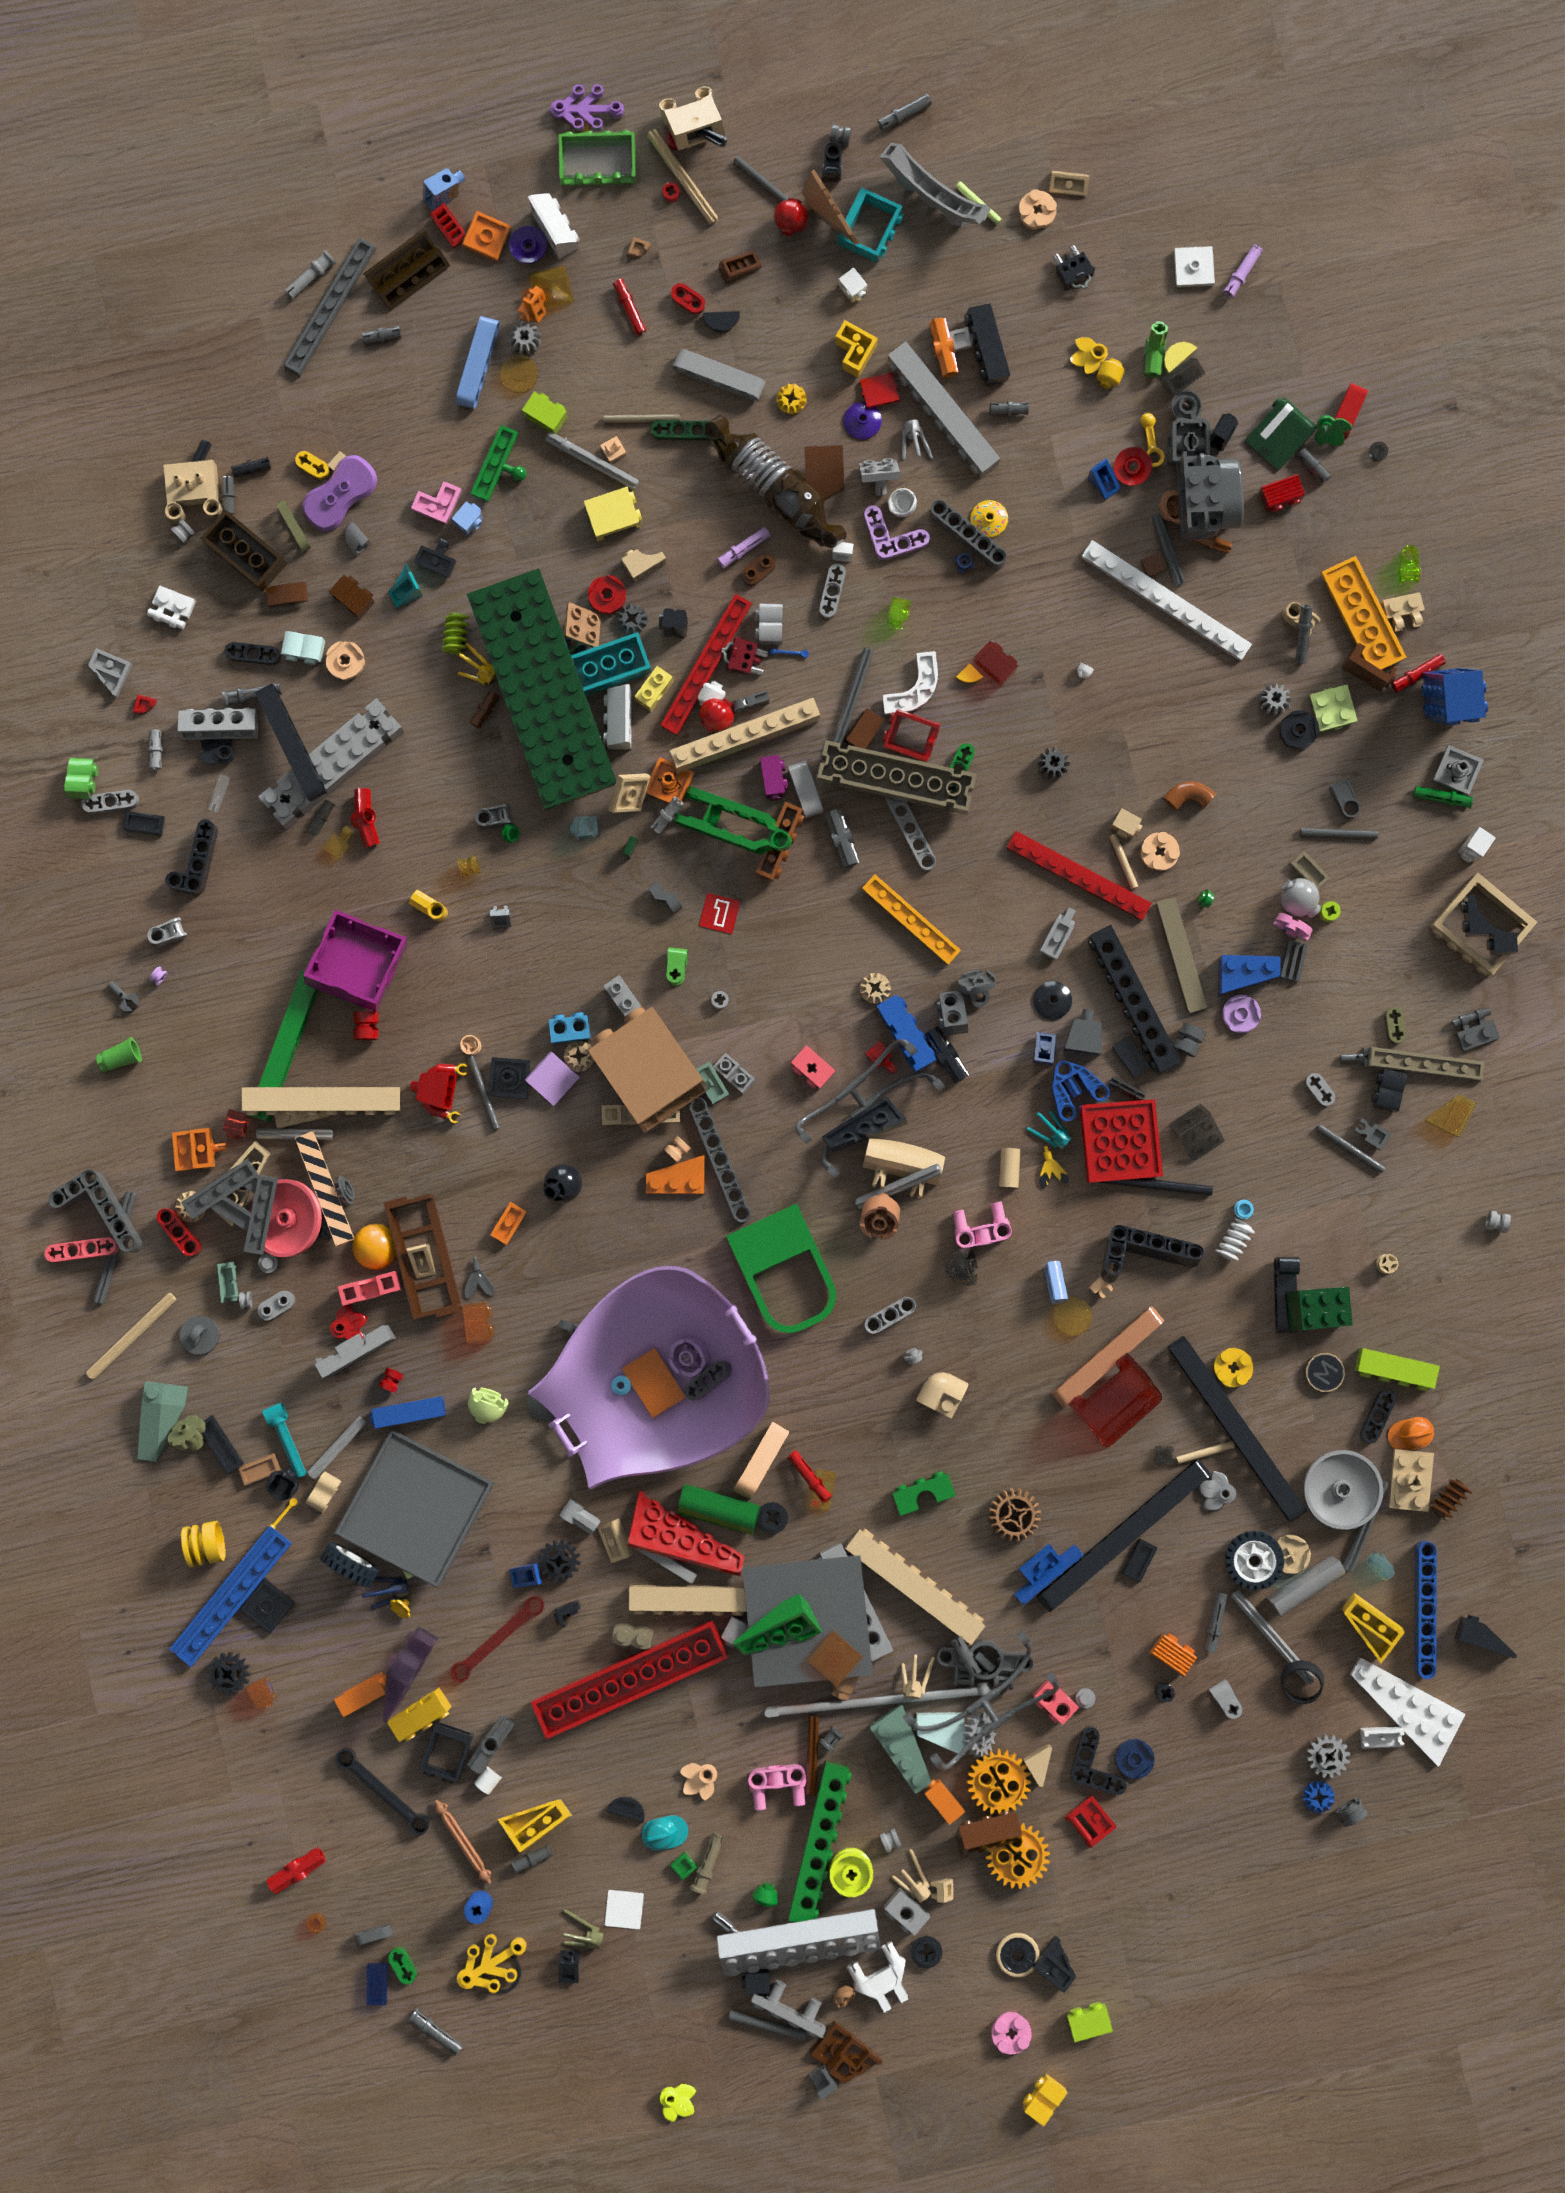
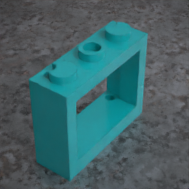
M861 187L845 219L851 230L865 203L893 216L876 251L860 243L855 245L840 233L837 236V245L878 263L880 257L884 258L888 249L886 245L888 241L893 240L896 232L894 228L896 224L900 225L904 214H902L901 205Z

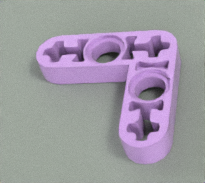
M874 505L866 508L864 519L876 555L881 560L892 559L925 548L928 545L930 537L928 532L923 529L890 539L881 510ZM870 511H873L874 514L877 513V524L873 525L874 522L872 517H868L870 515ZM877 528L884 531V535L880 538L873 534V531ZM918 535L925 537L924 543H921L920 541H915L913 544L914 546H911L912 543L910 537H912V541L917 540ZM900 540H905L908 543V547L902 550L897 546V543ZM891 543H894V549L896 550V552H893V549L888 550L887 555H885L884 552L880 553V551H882V547L885 546L886 549L892 548Z

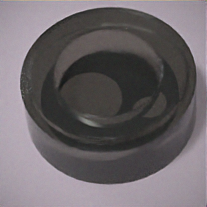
M1377 441L1370 446L1368 455L1371 460L1381 462L1387 457L1389 450L1384 442Z

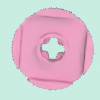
M1278 914L1273 923L1275 927L1285 929V934L1289 937L1296 938L1298 936L1304 941L1309 940L1313 932L1309 925L1301 920H1298V922L1293 920V917L1290 915Z
M1006 2012L1001 2014L991 2028V2035L995 2046L1000 2052L1017 2054L1028 2048L1031 2040V2028L1023 2016L1016 2012ZM1009 2028H1012L1013 2031H1017V2034L1014 2035V2038L1006 2036V2033L1009 2032Z

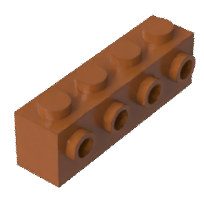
M785 802L776 823L779 829L786 831L790 835L792 844H794L797 833L794 832L797 826L801 827L805 816L802 815V808ZM772 849L764 853L756 869L755 876L772 883L775 879H779L783 870L780 868L782 861H787L790 851Z

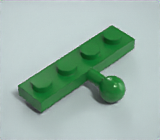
M500 425L471 491L472 496L489 503L502 471L511 474L513 479L519 482L526 478L527 472L524 467H512L506 464L519 435L517 431Z

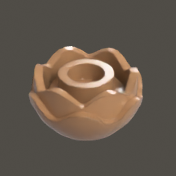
M843 1986L835 1992L834 2004L838 2008L846 2007L849 2001L855 1999L856 1991L852 1987Z

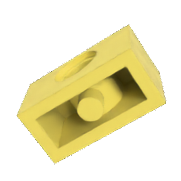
M656 666L635 695V701L652 712L672 685L673 677Z

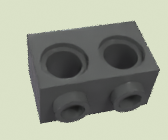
M959 990L939 993L936 1009L937 1012H941L939 1026L940 1029H944L945 1036L968 1033L963 993ZM955 1020V1021H957V1022H956V1023H950L949 1021Z

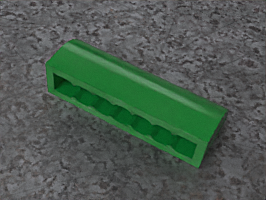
M684 1484L677 1514L753 1536L761 1505Z

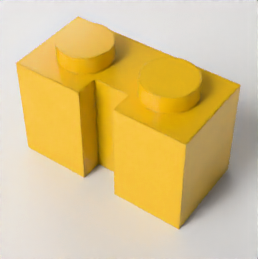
M1047 2074L1037 2080L1034 2086L1035 2090L1032 2094H1027L1023 2100L1024 2112L1043 2126H1045L1056 2106H1059L1067 2094L1065 2087Z

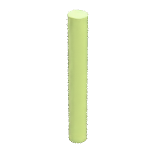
M961 181L956 185V188L970 201L985 204ZM992 210L987 214V217L996 225L1002 220Z

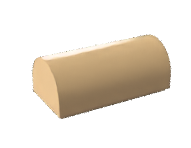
M1001 1148L999 1187H1019L1020 1149Z

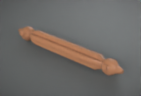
M435 1800L436 1807L434 1812L441 1815L443 1823L474 1870L479 1873L478 1879L490 1884L491 1871L484 1868V1863L453 1816L447 1812L448 1805Z

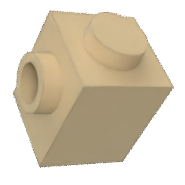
M1121 808L1111 829L1117 831L1116 834L1121 838L1127 839L1128 837L1131 839L1133 835L1137 836L1142 828L1140 822L1142 819Z

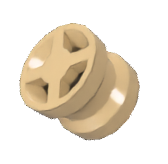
M1391 1254L1379 1256L1376 1261L1377 1270L1383 1274L1395 1272L1398 1268L1397 1258Z

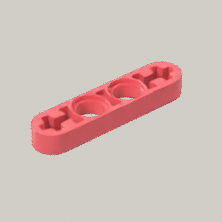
M104 1237L53 1244L46 1248L44 1255L48 1261L59 1263L116 1254L120 1248L114 1238ZM91 1243L96 1247L93 1254H89L87 1251V1247ZM113 1244V1247L110 1249L101 1248V1245ZM71 1246H76L77 1254L72 1257L69 1254V1249ZM54 1251H63V1254L55 1255V1257L51 1256V1253Z

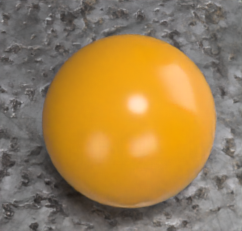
M367 1225L361 1228L354 1237L355 1240L352 1243L353 1255L357 1262L367 1269H384L391 1265L397 1257L391 1230L385 1225Z

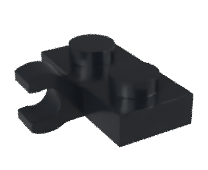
M440 539L435 551L421 545L414 564L450 579L457 561L444 555L449 544L447 541Z

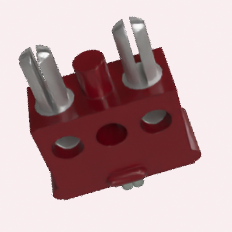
M737 636L733 642L727 644L726 648H722L721 653L724 655V661L727 663L726 671L731 670L744 675L753 673L761 676L763 669L752 666V664L759 665L761 659L754 656L756 654L766 658L768 651L757 648L758 644L740 639V636ZM730 645H732V646H731V650H730V654H729V658H728V660H727V659H726V656H727V655H726L725 651L728 650V648H729Z

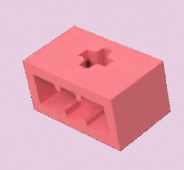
M807 1045L791 1062V1065H793L791 1069L799 1076L803 1074L807 1078V1084L813 1089L816 1087L821 1089L835 1073V1070ZM808 1065H810V1066L816 1065L815 1070H816L817 1072H816V1073H814V1072L808 1073V1067H807V1066H808Z

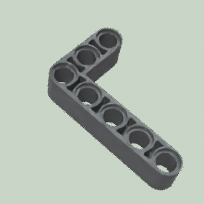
M91 1169L84 1170L49 1195V1204L58 1209H68L89 1195L119 1248L129 1253H137L141 1250V1238L101 1172ZM94 1174L95 1180L93 1183H90V1177ZM76 1185H78L79 1190H78V1192L75 1194V1193H74V1188H75ZM101 1191H104V1197L100 1199L99 1194ZM62 1196L63 1201L61 1204H58V1198ZM113 1207L114 1213L110 1216L109 1209ZM123 1223V1230L119 1232L118 1227ZM132 1239L133 1246L129 1249L128 1242Z

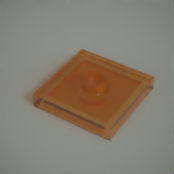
M832 1630L807 1662L838 1687L863 1656Z

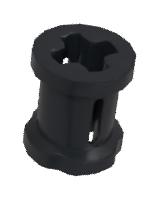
M1162 1682L1156 1686L1155 1694L1162 1702H1171L1174 1699V1689L1168 1683ZM1161 1690H1167L1169 1692V1695H1163L1161 1693Z

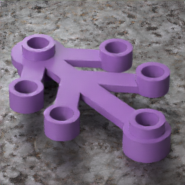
M580 84L573 87V93L565 100L554 101L550 107L551 114L555 118L565 119L577 132L584 129V122L581 118H575L571 113L579 114L596 132L602 130L603 123L600 118H594L590 113H609L613 119H620L624 115V107L618 101H614L610 105H590L597 98L603 96V87L599 84L594 85L592 92L578 105L571 104L576 99L582 98L585 95L584 87Z

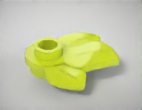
M681 2084L676 2088L667 2087L662 2090L659 2099L663 2105V2115L667 2120L674 2122L678 2115L687 2117L694 2113V2107L689 2100L696 2092L692 2086ZM669 2096H673L670 2101H667Z

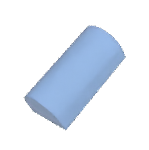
M1060 1261L1047 1262L1044 1272L1050 1301L1052 1304L1065 1302L1068 1300L1061 1263Z

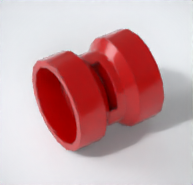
M386 1367L384 1371L385 1376L378 1385L396 1393L398 1383L402 1381L404 1375Z

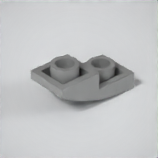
M727 1053L713 1066L717 1072L743 1095L756 1081L753 1076Z

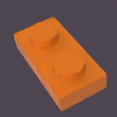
M510 1202L490 1235L508 1245L527 1211Z

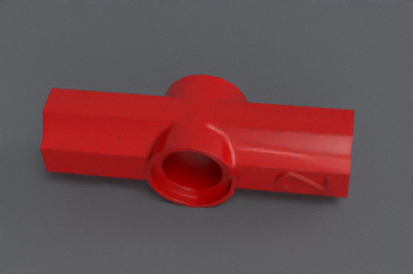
M316 1847L301 1858L297 1857L282 1870L266 1880L268 1887L274 1894H277L292 1883L296 1884L311 1871L326 1862L324 1853L319 1847Z

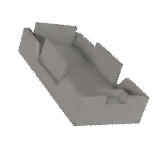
M382 1325L366 1336L362 1334L363 1339L360 1334H357L335 1347L338 1352L337 1355H330L323 1360L322 1358H316L317 1363L315 1366L321 1377L328 1378L395 1340L396 1336L390 1326Z

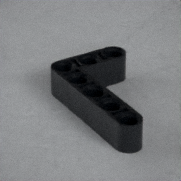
M1116 1225L1112 1228L1107 1238L1101 1277L1107 1283H1113L1117 1280L1122 1270L1125 1251L1194 1268L1202 1260L1204 1249L1195 1243L1123 1225ZM1114 1235H1119L1121 1239L1116 1238ZM1134 1239H1135V1240H1138V1241L1140 1242V1244H1139V1243H1135L1133 1240H1134ZM1171 1249L1177 1250L1178 1253L1173 1252ZM1111 1252L1117 1253L1118 1256H1114ZM1190 1254H1195L1197 1258L1192 1257ZM1108 1269H1112L1115 1273H1110Z

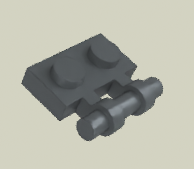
M1489 1007L1476 1009L1474 1013L1462 1014L1457 1019L1452 1020L1454 1027L1461 1025L1462 1031L1455 1033L1462 1051L1500 1038L1494 1020L1485 1021V1017L1491 1015ZM1477 1020L1479 1025L1470 1028L1468 1023Z

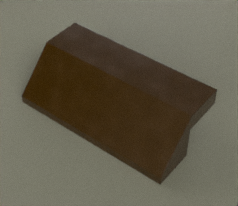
M422 229L365 271L363 275L386 307L391 310L448 268L450 264L441 250L434 245L426 230Z

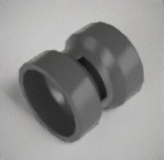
M833 124L830 142L849 146L851 127L845 126L841 128L839 125Z

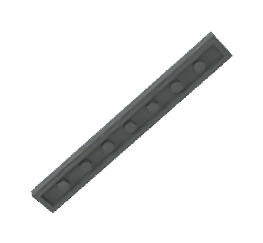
M360 237L358 238L285 361L284 368L301 377L373 256L376 246Z

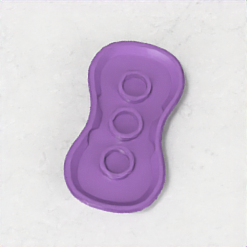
M350 455L340 460L331 478L324 485L313 489L305 496L302 502V512L307 521L314 528L322 532L336 529L342 523L347 510L355 502L368 497L374 491L377 484V475L372 466L357 455Z

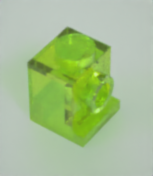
M893 597L887 624H891L890 626L893 628L901 629L903 621L907 622L909 610L906 609H910L911 601Z

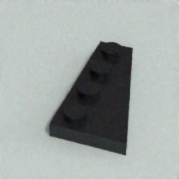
M885 1097L826 1133L822 1138L832 1152H836L908 1123L890 1099Z

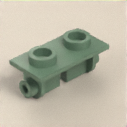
M234 1262L216 1264L220 1303L238 1301L239 1295Z

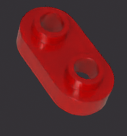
M678 283L672 287V300L693 315H699L705 310L704 298L683 283ZM679 293H683V294H684L683 297H678L677 295H678ZM699 304V307L694 308L693 305Z

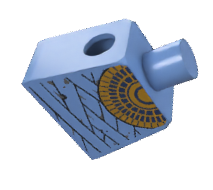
M444 169L423 181V200L432 211L443 203L447 205L458 196L459 184L465 181L463 173L458 170L452 174L449 169Z

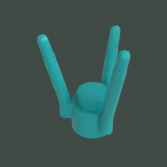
M1050 1110L1049 1114L1059 1127L1058 1130L1038 1112L1037 1116L1054 1133L1051 1136L1053 1140L1030 1127L1026 1128L1027 1131L1051 1144L1054 1148L1057 1146L1060 1149L1065 1147L1072 1138L1068 1135L1069 1132L1063 1127L1053 1111Z

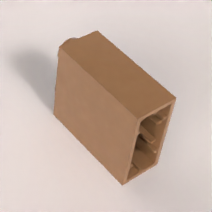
M639 1007L631 1011L624 1018L626 1025L614 1033L611 1029H606L596 1035L592 1040L594 1046L588 1051L644 1133H647L709 1089L655 1009L651 1007L645 1011L643 1007Z

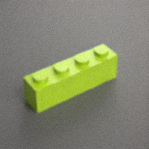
M1359 1348L1354 1371L1360 1372L1359 1376L1371 1378V1375L1379 1376L1378 1380L1390 1383L1391 1379L1397 1380V1385L1409 1387L1410 1384L1417 1385V1389L1428 1391L1429 1388L1435 1389L1440 1366Z

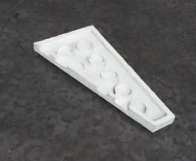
M1359 1657L1350 1675L1439 1767L1465 1714Z

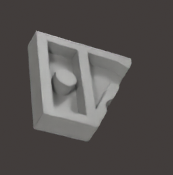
M96 648L88 666L110 692L118 698L133 664Z

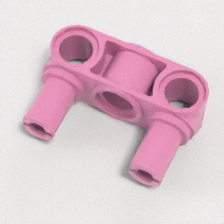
M1002 1202L991 1204L994 1218L993 1224L977 1226L972 1229L967 1226L964 1210L954 1211L956 1244L960 1248L978 1247L1009 1238L1012 1229L1008 1219L1005 1218ZM999 1226L1007 1228V1235L1005 1237L998 1235L997 1229ZM961 1234L969 1236L970 1241L967 1245L960 1243L959 1237Z
M774 1765L756 1768L749 1773V1789L753 1792L755 1810L766 1809L764 1792L766 1789H777L787 1786L792 1788L794 1806L805 1805L804 1787L806 1786L805 1770L801 1765ZM794 1770H799L802 1776L799 1779H794L791 1777V1773ZM759 1774L763 1780L761 1783H754L752 1776Z

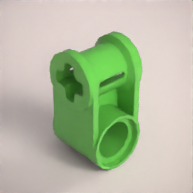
M668 948L666 976L671 985L679 986L684 982L688 949ZM678 972L679 976L674 980L671 975Z

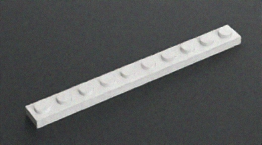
M1092 540L1083 553L1082 559L1237 660L1241 661L1252 644L1095 541Z

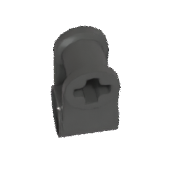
M500 804L478 810L475 815L477 826L481 829L503 827L508 823L513 824L509 813L510 804ZM482 815H487L489 817V821L487 823H481L479 822V818Z

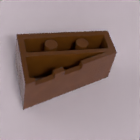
M1004 1811L999 1813L997 1817L985 1816L977 1822L972 1823V1820L962 1822L955 1835L961 1859L967 1858L966 1853L974 1851L982 1853L985 1852L986 1848L1001 1847L1021 1840L1023 1834L1016 1812Z

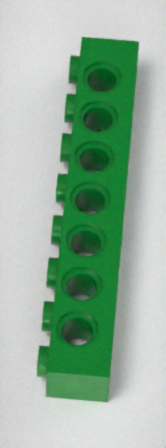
M825 1761L788 1921L802 1922L818 1918L819 1909H816L817 1902H821L823 1897L822 1881L826 1882L828 1870L825 1868L827 1862H831L833 1851L830 1850L832 1842H836L838 1831H835L836 1823H840L842 1811H839L841 1803L845 1804L847 1792L844 1791L845 1784L850 1783L852 1775L849 1772V1766ZM833 1780L840 1783V1787L836 1790L829 1787V1783ZM827 1800H833L836 1803L832 1809H827L824 1804ZM824 1819L831 1822L830 1827L826 1829L820 1826V1822ZM818 1839L826 1841V1845L823 1848H818L815 1845ZM813 1859H819L822 1863L819 1867H813L810 1862ZM809 1878L817 1881L814 1887L806 1885V1881ZM804 1898H809L812 1900V1904L805 1907L801 1904V1901Z

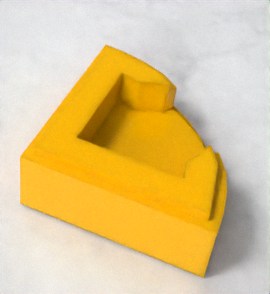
M971 664L966 666L956 676V679L964 683H975L983 678Z

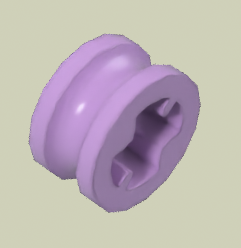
M159 966L153 971L149 980L151 982L155 981V985L159 986L167 977L168 972L162 971V968Z

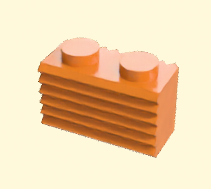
M1162 1633L1149 1653L1185 1677L1197 1659L1193 1654L1195 1650L1186 1644L1183 1647L1177 1643L1179 1639L1168 1633L1166 1636Z

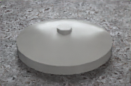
M1335 1450L1323 1454L1309 1467L1304 1479L1303 1494L1308 1509L1320 1522L1336 1529H1353L1367 1523L1377 1513L1383 1498V1483L1377 1468L1365 1456L1353 1451Z

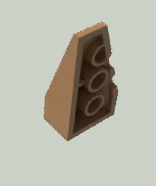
M812 170L802 191L805 197L804 205L808 211L813 210L818 218L855 245L859 244L827 188L815 170Z

